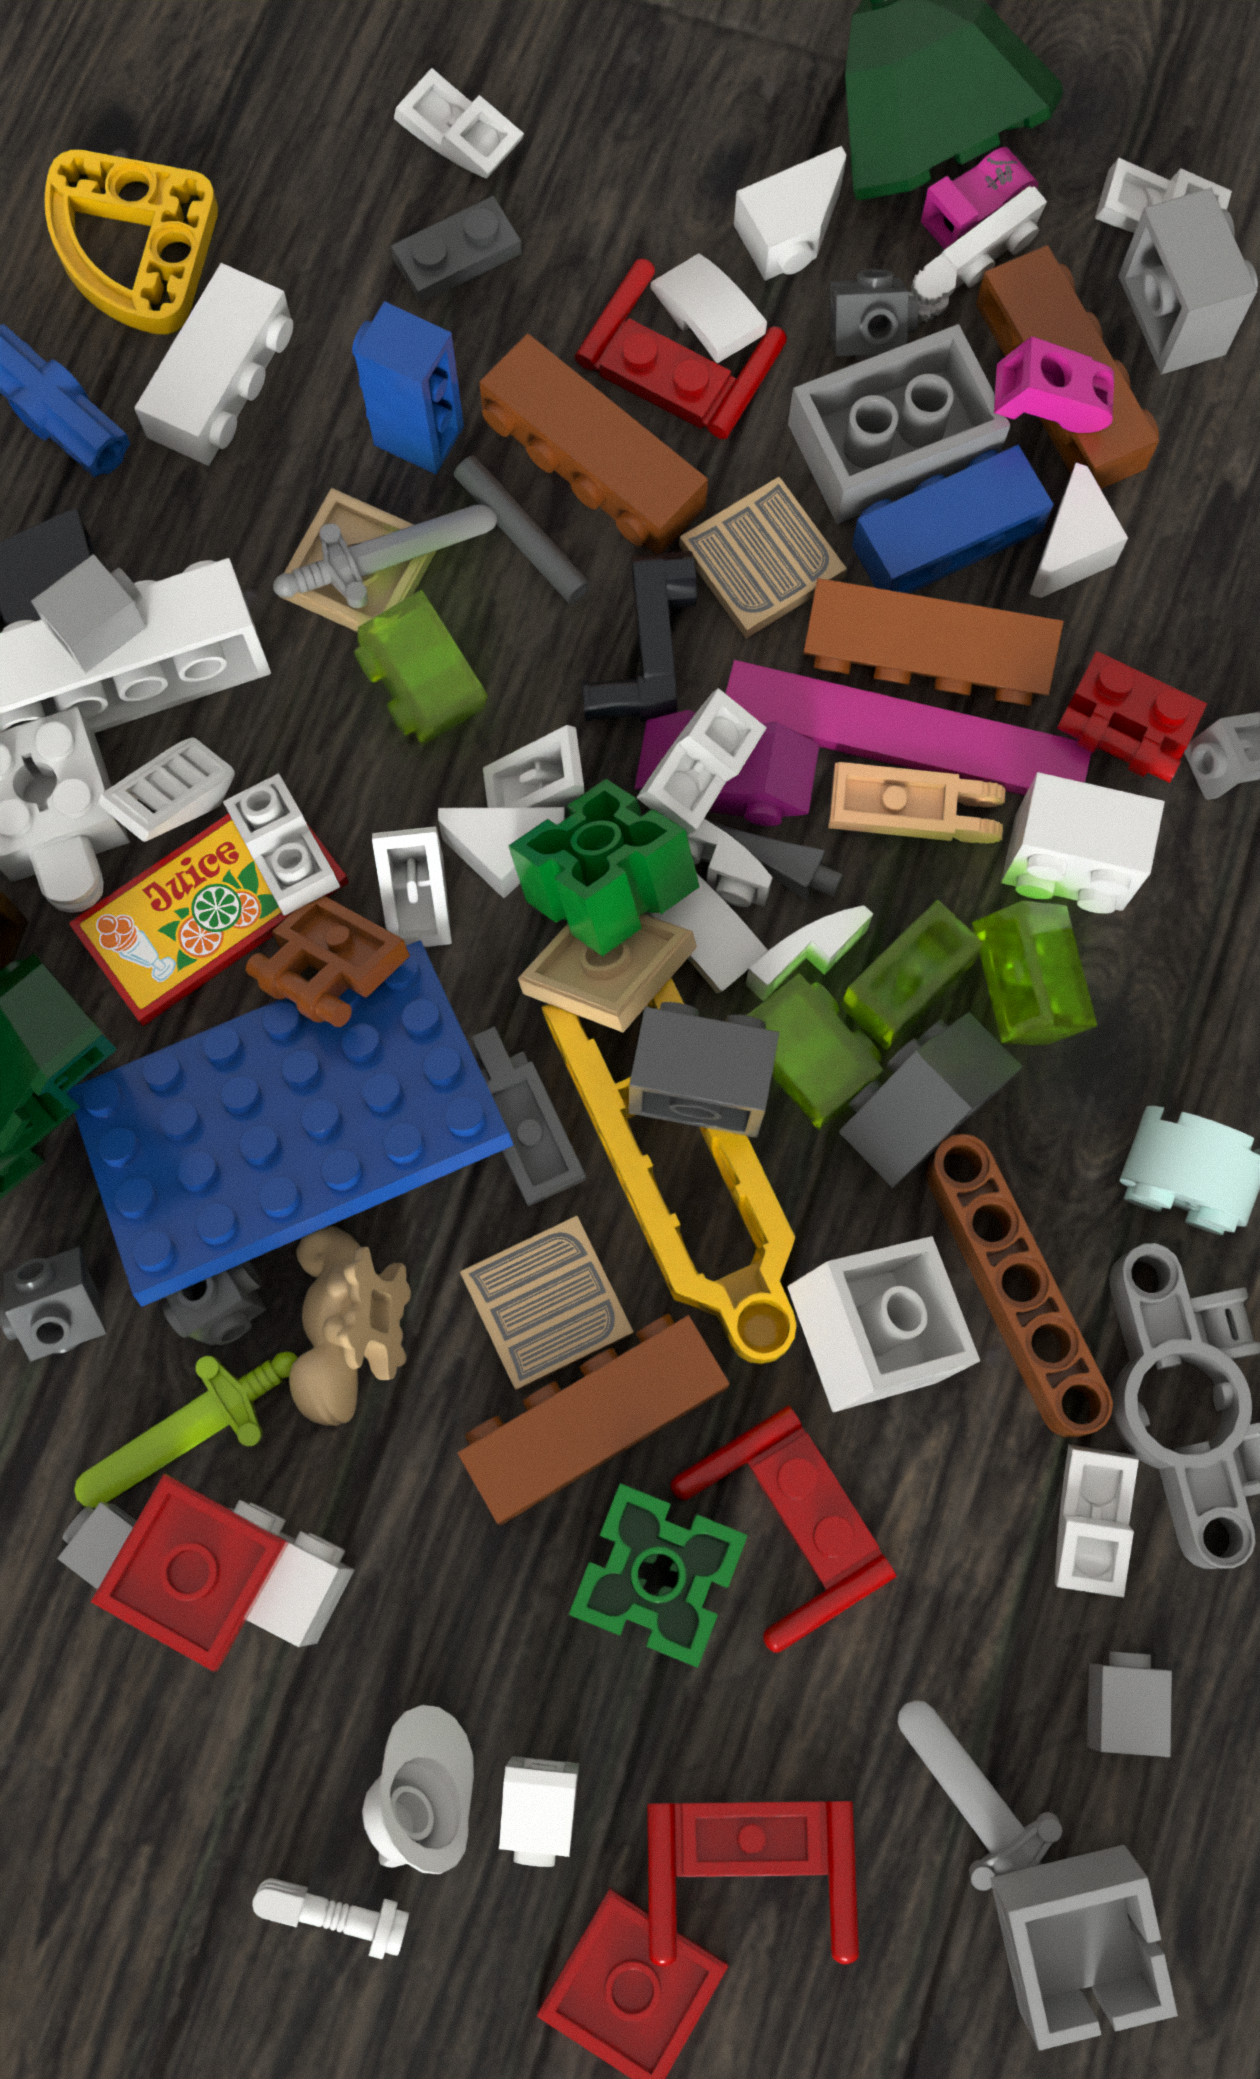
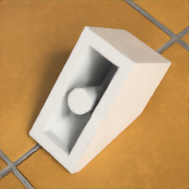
M842 146L737 191L734 227L765 281L782 273L794 274L799 272L817 258L841 192L847 156Z
M511 1757L505 1767L499 1849L513 1850V1862L530 1866L552 1867L555 1866L556 1855L569 1857L579 1763Z

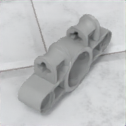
M1156 1243L1143 1244L1120 1257L1112 1266L1109 1275L1110 1290L1130 1360L1119 1373L1112 1389V1421L1124 1446L1142 1462L1159 1469L1179 1546L1184 1556L1193 1565L1203 1569L1235 1568L1247 1561L1252 1555L1256 1543L1255 1531L1245 1497L1260 1494V1423L1250 1425L1252 1416L1250 1389L1242 1371L1233 1361L1260 1354V1342L1253 1339L1243 1303L1249 1296L1246 1288H1238L1190 1299L1182 1267L1176 1255L1162 1245ZM1135 1261L1145 1262L1155 1269L1158 1275V1287L1155 1293H1147L1135 1285L1131 1272ZM1181 1360L1197 1366L1212 1379L1215 1385L1213 1388L1214 1406L1216 1411L1222 1410V1419L1217 1434L1210 1443L1209 1441L1176 1448L1172 1451L1162 1447L1148 1434L1145 1427L1150 1426V1421L1145 1408L1138 1402L1137 1394L1144 1374L1154 1363L1157 1370L1181 1365ZM1213 1519L1224 1525L1229 1534L1228 1548L1220 1557L1214 1556L1207 1550L1203 1539L1205 1527Z

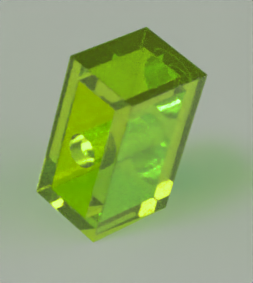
M423 590L358 627V642L361 647L354 650V654L372 683L382 679L393 697V700L387 703V707L405 736L414 731L421 744L424 745L485 708L488 697L487 693Z
M937 900L848 987L841 1007L887 1050L973 965L985 943Z
M1021 901L972 922L1003 1044L1048 1045L1097 1027L1067 906Z
M799 973L746 1016L766 1022L767 1030L780 1032L772 1077L813 1125L820 1130L844 1111L849 1103L868 1084L875 1079L879 1080L883 1068L877 1063L881 1060V1055L873 1042L860 1030L851 1033L837 1017L836 1014L840 1012V1009L828 990L818 982L810 985Z

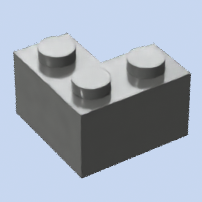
M970 1012L950 1026L940 1019L918 1040L912 1039L893 1056L886 1066L894 1074L883 1085L877 1079L873 1080L849 1103L848 1106L856 1114L844 1125L839 1133L894 1188L918 1168L961 1124L980 1110L1023 1066Z

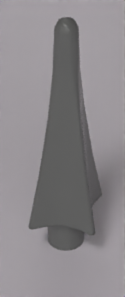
M707 820L743 845L774 879L804 900L808 901L813 888L832 897H835L844 879V874L825 866L826 864L823 863L825 850L748 833Z

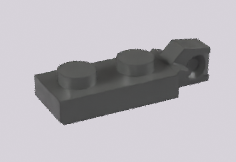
M495 1026L472 1036L473 1045L484 1067L481 1070L482 1075L514 1145L502 1150L527 1206L529 1207L585 1181L586 1175L533 1062H528L523 1051L509 1057Z

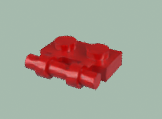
M1096 651L1057 729L1079 739L1076 745L1091 753H1094L1097 748L1128 763L1127 770L1143 778L1149 773L1170 783L1181 763L1180 758L1188 747L1207 703Z

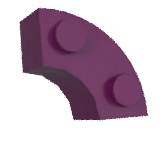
M684 710L646 721L635 790L641 792L660 761L696 712ZM778 722L762 723L767 727L739 774L725 783L708 812L744 816L747 821L762 826H777L781 824L782 817L808 814L820 744Z

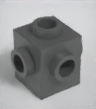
M865 270L857 273V280L830 281L829 342L836 356L856 355V360L861 362L907 344L908 333L917 332L916 296H909V291L901 278H893L891 271Z
M80 1247L46 1259H31L21 1264L15 1270L3 1274L4 1301L0 1302V1325L8 1340L19 1339L30 1362L52 1353H65L74 1349L80 1343L107 1334L103 1294Z
M246 1261L166 1296L168 1302L162 1306L166 1319L181 1337L186 1338L188 1336L211 1346L215 1344L225 1345L237 1340L251 1328L250 1321L267 1310L256 1292L262 1286V1282L250 1261Z

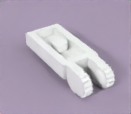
M1029 186L946 248L942 254L924 266L923 271L919 270L918 275H915L913 279L912 291L909 292V296H916L919 323L921 321L927 323L929 319L933 320L935 315L938 316L944 312L949 303V296L963 283L968 288L978 284L983 279L984 272L994 268V260L1004 252L1009 250L1013 255L1017 254L1037 236L1040 231L1037 227V222L1047 201L1035 187Z

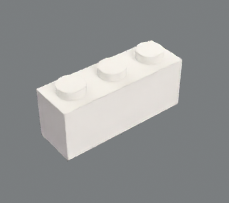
M220 263L135 406V411L147 438L207 466L210 465L219 448L225 449L230 444L237 428V417L247 400L252 401L258 396L264 384L265 369L275 352H282L290 341L293 332V320L291 319L283 290Z

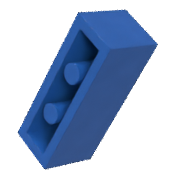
M384 301L373 321L366 320L360 326L352 347L374 446L437 475L464 428L452 333Z
M1019 445L1001 453H998L996 450H990L974 458L962 471L946 478L942 474L932 476L920 483L912 494L894 502L890 499H883L866 508L857 519L851 546L875 588L910 594L1043 532L1053 507V502Z

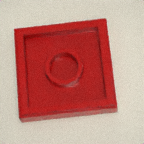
M163 1474L92 1598L91 1603L215 1672L222 1665L289 1542L170 1475Z
M609 1887L537 2011L536 2016L631 2079H665L725 1974L728 1963L677 1930L676 1961L666 1967L653 1964L649 1958V1911L612 1887Z

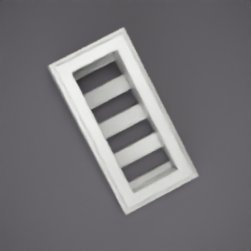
M191 737L170 747L103 792L97 804L139 839L146 842L219 808L234 778V770L200 741ZM138 799H140L143 803L150 807L155 813H152L149 809H147L143 804H141L138 801Z

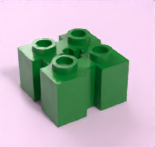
M607 779L568 804L570 816L558 825L546 819L508 845L526 902L555 923L561 919L567 920L571 934L602 957L642 929L639 920L640 915L645 912L663 914L700 887L686 830L654 809L642 816L637 798Z
M620 1483L600 1533L601 1538L614 1542L615 1545L606 1568L589 1562L569 1615L619 1636L626 1619L651 1629L645 1643L646 1647L698 1668L718 1614L702 1608L711 1583L724 1588L729 1587L748 1535L697 1514L694 1516L689 1530L665 1521L670 1503ZM658 1555H662L672 1561L669 1571L677 1573V1580L673 1588L662 1586L655 1596L643 1589L647 1580L638 1577V1570L642 1562L653 1564L657 1560Z

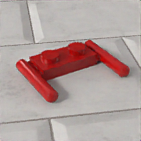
M644 258L637 259L576 352L574 358L583 368L587 370L595 369L600 372V377L700 429L703 426L707 427L710 433L719 439H727L785 346L787 335L779 327L773 326L768 328L738 377L734 378L731 376V371L630 318L627 322L625 321L655 274V268L649 260Z
M789 1405L675 1476L670 1483L673 1495L681 1501H687L747 1463L818 1580L824 1586L825 1591L764 1630L763 1641L766 1647L774 1653L782 1652L897 1577L892 1566L880 1551V1547Z
M853 1801L647 1804L649 1958L653 1964L666 1967L673 1964L677 1959L676 1877L828 1875L832 1958L840 1964H851L858 1959L859 1935Z

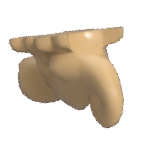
M327 1226L302 1237L296 1249L297 1259L303 1270L312 1277H317L308 1289L302 1307L303 1328L314 1348L300 1355L292 1364L289 1385L294 1403L306 1418L321 1425L338 1426L341 1423L349 1422L355 1413L358 1394L357 1368L361 1367L364 1357L368 1360L372 1373L379 1380L393 1379L396 1375L397 1367L402 1366L406 1362V1354L401 1346L403 1332L399 1325L400 1319L403 1317L404 1305L410 1301L411 1290L406 1281V1267L403 1263L390 1264L381 1274L377 1275L373 1267L369 1247H360L349 1233L338 1227Z

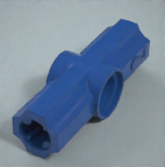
M1 324L0 393L7 398L9 405L21 421L40 439L46 441L48 438H51L93 477L104 473L109 475L123 462L124 454L131 444L127 434L89 401L85 390L64 366L53 359L47 363L6 325Z

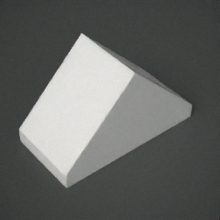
M1076 463L1035 575L1030 595L1042 598L1114 566L1127 542L1128 537L1088 466Z
M566 725L483 767L488 808L564 807L565 819L570 816L567 805L584 794L576 727Z
M564 807L438 808V822L443 841L503 898L520 884L508 845L546 819L551 820L557 825L565 820Z
M436 826L372 833L386 930L402 938L406 946L419 940L422 941L424 947L452 944L444 860Z

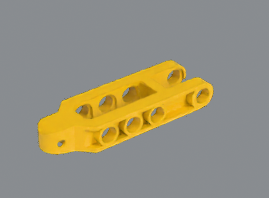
M672 978L667 981L646 1007L659 1009L660 1004L663 1002L684 1004ZM550 1004L542 1006L545 1020L674 1301L717 1316L731 1347L740 1358L749 1363L757 1364L777 1360L786 1353L793 1342L797 1326L794 1312L780 1283L795 1236L748 1137L699 1127L756 1247L749 1266L716 1281L705 1278L703 1273L699 1274L683 1242L680 1233L681 1224L675 1213L670 1214L653 1175V1164L648 1154L643 1156L627 1119L636 1116L629 1114V1084L631 1077L615 1084L594 1038L589 1040L579 1016Z

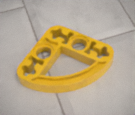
M69 150L61 153L53 160L47 175L45 215L52 242L69 278L93 305L125 325L153 334L167 335L178 331L183 327L190 315L218 216V204L211 182L203 174L192 170L86 150ZM80 175H87L88 180H79L76 187L69 186L68 182H77ZM131 182H142L149 186L146 196L137 201L123 200L119 197V193L126 184ZM100 188H104L106 193L102 194ZM191 196H199L200 201H192L187 214L189 225L183 223L184 214L180 203H188ZM75 212L151 226L133 290L109 278L85 254L77 239ZM182 242L191 247L188 257L183 261L169 263L160 258L162 250L168 244ZM162 280L167 281V292L171 303H163L160 311H153L150 303L159 304L164 292Z

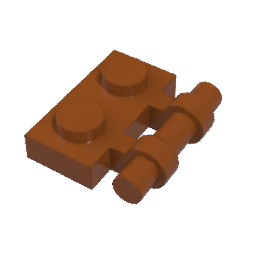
M322 896L295 910L272 931L280 950L271 958L262 953L254 954L246 964V972L249 976L258 980L260 989L276 999L288 998L295 1002L298 1011L314 1022L327 1021L335 1027H342L348 1022L352 1009L348 1003L339 999V996L349 988L367 998L410 955L402 938L332 899ZM309 965L319 971L310 981L300 976Z

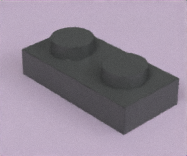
M494 196L391 245L393 260L420 304L522 254L521 240Z

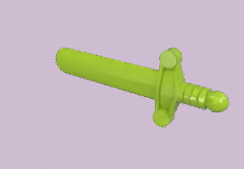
M288 1351L278 1353L272 1361L267 1360L240 1379L227 1370L216 1357L204 1356L200 1358L196 1363V1373L202 1378L208 1391L85 1471L76 1480L74 1491L77 1500L83 1506L96 1508L100 1502L107 1503L228 1425L232 1427L242 1445L253 1446L258 1444L262 1439L263 1431L258 1423L253 1401L282 1383V1378L290 1377V1370L292 1364L298 1358L297 1355Z

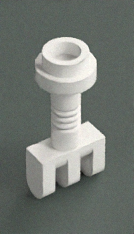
M274 1878L264 1880L257 1889L252 1907L256 1915L263 1919L297 1927L298 1921L317 1927L323 1925L325 1929L330 1926L332 1931L336 1929L337 1932L343 1931L344 1934L372 1941L369 1956L383 1959L384 1953L395 1956L399 1954L409 1912L396 1909L398 1902L384 1899L380 1912L353 1905L349 1907L348 1904L342 1905L341 1902L336 1903L334 1900L329 1902L327 1898L307 1893L308 1887Z

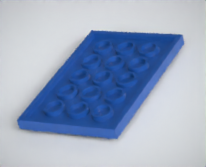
M421 940L406 946L410 957L367 998L349 988L339 996V999L348 1003L352 1009L348 1022L342 1027H335L327 1021L314 1022L298 1011L295 1002L288 998L279 999L73 1086L67 1091L80 1106L74 1114L132 1294L141 1307L514 1146L509 1131Z

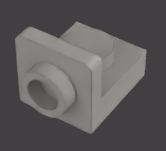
M1260 712L1220 718L1189 742L1184 754L1205 799L1219 798L1238 783L1260 779Z

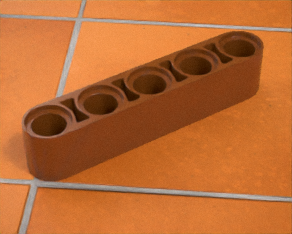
M958 1134L950 1136L939 1145L927 1164L926 1178L928 1186L1040 1415L1049 1429L1061 1437L1076 1438L1097 1432L1106 1425L1112 1415L1113 1401L1090 1350L990 1150L983 1141L973 1135ZM956 1154L967 1158L974 1169L973 1181L960 1183L951 1179L946 1174L943 1166L944 1157ZM988 1212L998 1218L1003 1229L1000 1241L988 1242L978 1237L972 1225L975 1213ZM1005 1271H1019L1029 1279L1032 1291L1028 1301L1018 1302L1007 1296L1002 1287V1276ZM1035 1330H1048L1058 1338L1061 1353L1057 1362H1045L1034 1353L1031 1342ZM1069 1388L1079 1390L1089 1400L1091 1407L1090 1416L1084 1424L1072 1422L1063 1412L1061 1405L1062 1397Z

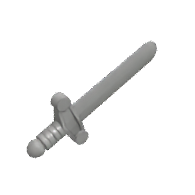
M483 504L473 505L347 547L341 535V530L337 525L325 524L320 529L323 560L294 569L292 573L279 575L273 583L274 592L281 597L288 598L293 597L298 591L301 594L331 583L347 599V603L351 607H364L368 602L367 588L361 579L362 576L487 533L495 527L497 515L489 506Z
M914 1700L906 1703L898 1714L897 1722L901 1732L989 1850L987 1855L981 1860L973 1862L969 1868V1875L973 1886L978 1890H988L992 1887L990 1877L1042 1865L1041 1859L1051 1844L1059 1840L1062 1835V1826L1057 1816L1053 1813L1045 1812L1040 1814L1036 1821L1023 1827L936 1711L924 1701Z

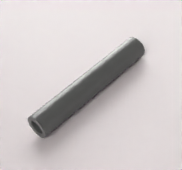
M473 455L464 459L454 471V477L479 505L489 506L496 513V524L568 604H574L584 597L591 587V583L476 456Z

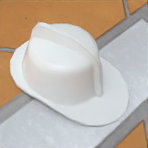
M420 1705L402 1714L392 1726L385 1748L382 1774L366 1793L362 1809L364 1828L371 1843L379 1852L380 1865L393 1868L409 1864L422 1873L441 1874L454 1868L466 1851L468 1819L474 1779L473 1753L467 1734L455 1717L440 1707Z

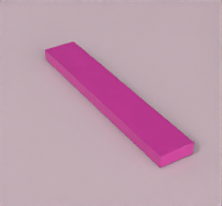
M737 660L733 662L725 693L760 723L778 722L820 744L819 747L914 770L959 774V779L997 783L998 785H1003L1002 787H1005L1007 792L1024 796L1037 772L1085 783L1091 752L1076 745L1078 740Z

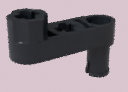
M692 551L635 555L631 557L641 672H637V679L590 683L583 681L582 692L585 722L594 719L640 716V722H646L650 719L678 712L669 608L694 607L697 605L696 572Z

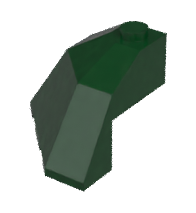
M862 0L852 14L845 81L853 191L856 201L912 191L931 181L929 171L933 166L955 156L957 163L964 164L1000 145L999 132L1020 127L1031 129L1052 117L1064 94L1061 81L986 2L981 0Z
M35 953L26 960L20 959L8 964L0 971V1200L45 1163V1160L33 1146L80 1108L79 1104L67 1091L117 1050L96 1026L97 1023Z

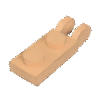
M839 762L835 763L833 770L828 828L952 841V838H955L961 842H978L980 844L1000 842L1002 840L1003 824L990 819L956 815L957 802L965 806L998 807L1005 803L1006 790L1005 787H1002L1003 785H998L997 783L959 779V774Z

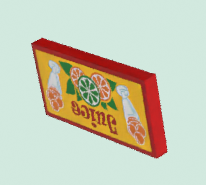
M228 813L69 922V925L134 1016L144 1026L273 936L272 931L291 913L283 915ZM307 824L340 885V888L324 895L329 897L347 885L349 881L345 873Z

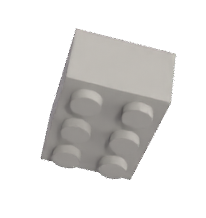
M959 324L794 387L788 426L836 524L861 515L866 508L880 500L890 499L894 502L912 494L920 483L932 476L942 474L946 478L962 471L974 458L984 452L996 450L998 453H1001L1010 423L1007 417L994 413L995 394Z

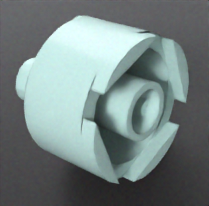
M1147 1106L1119 1180L1128 1187L1124 1200L1155 1212H1161L1162 1207L1171 1209L1172 1206L1188 1211L1185 1220L1187 1224L1217 1235H1223L1224 1231L1235 1232L1237 1226H1247L1260 1190V1148L1250 1151L1255 1138L1226 1125L1186 1112H1181L1178 1123L1160 1120L1164 1107Z

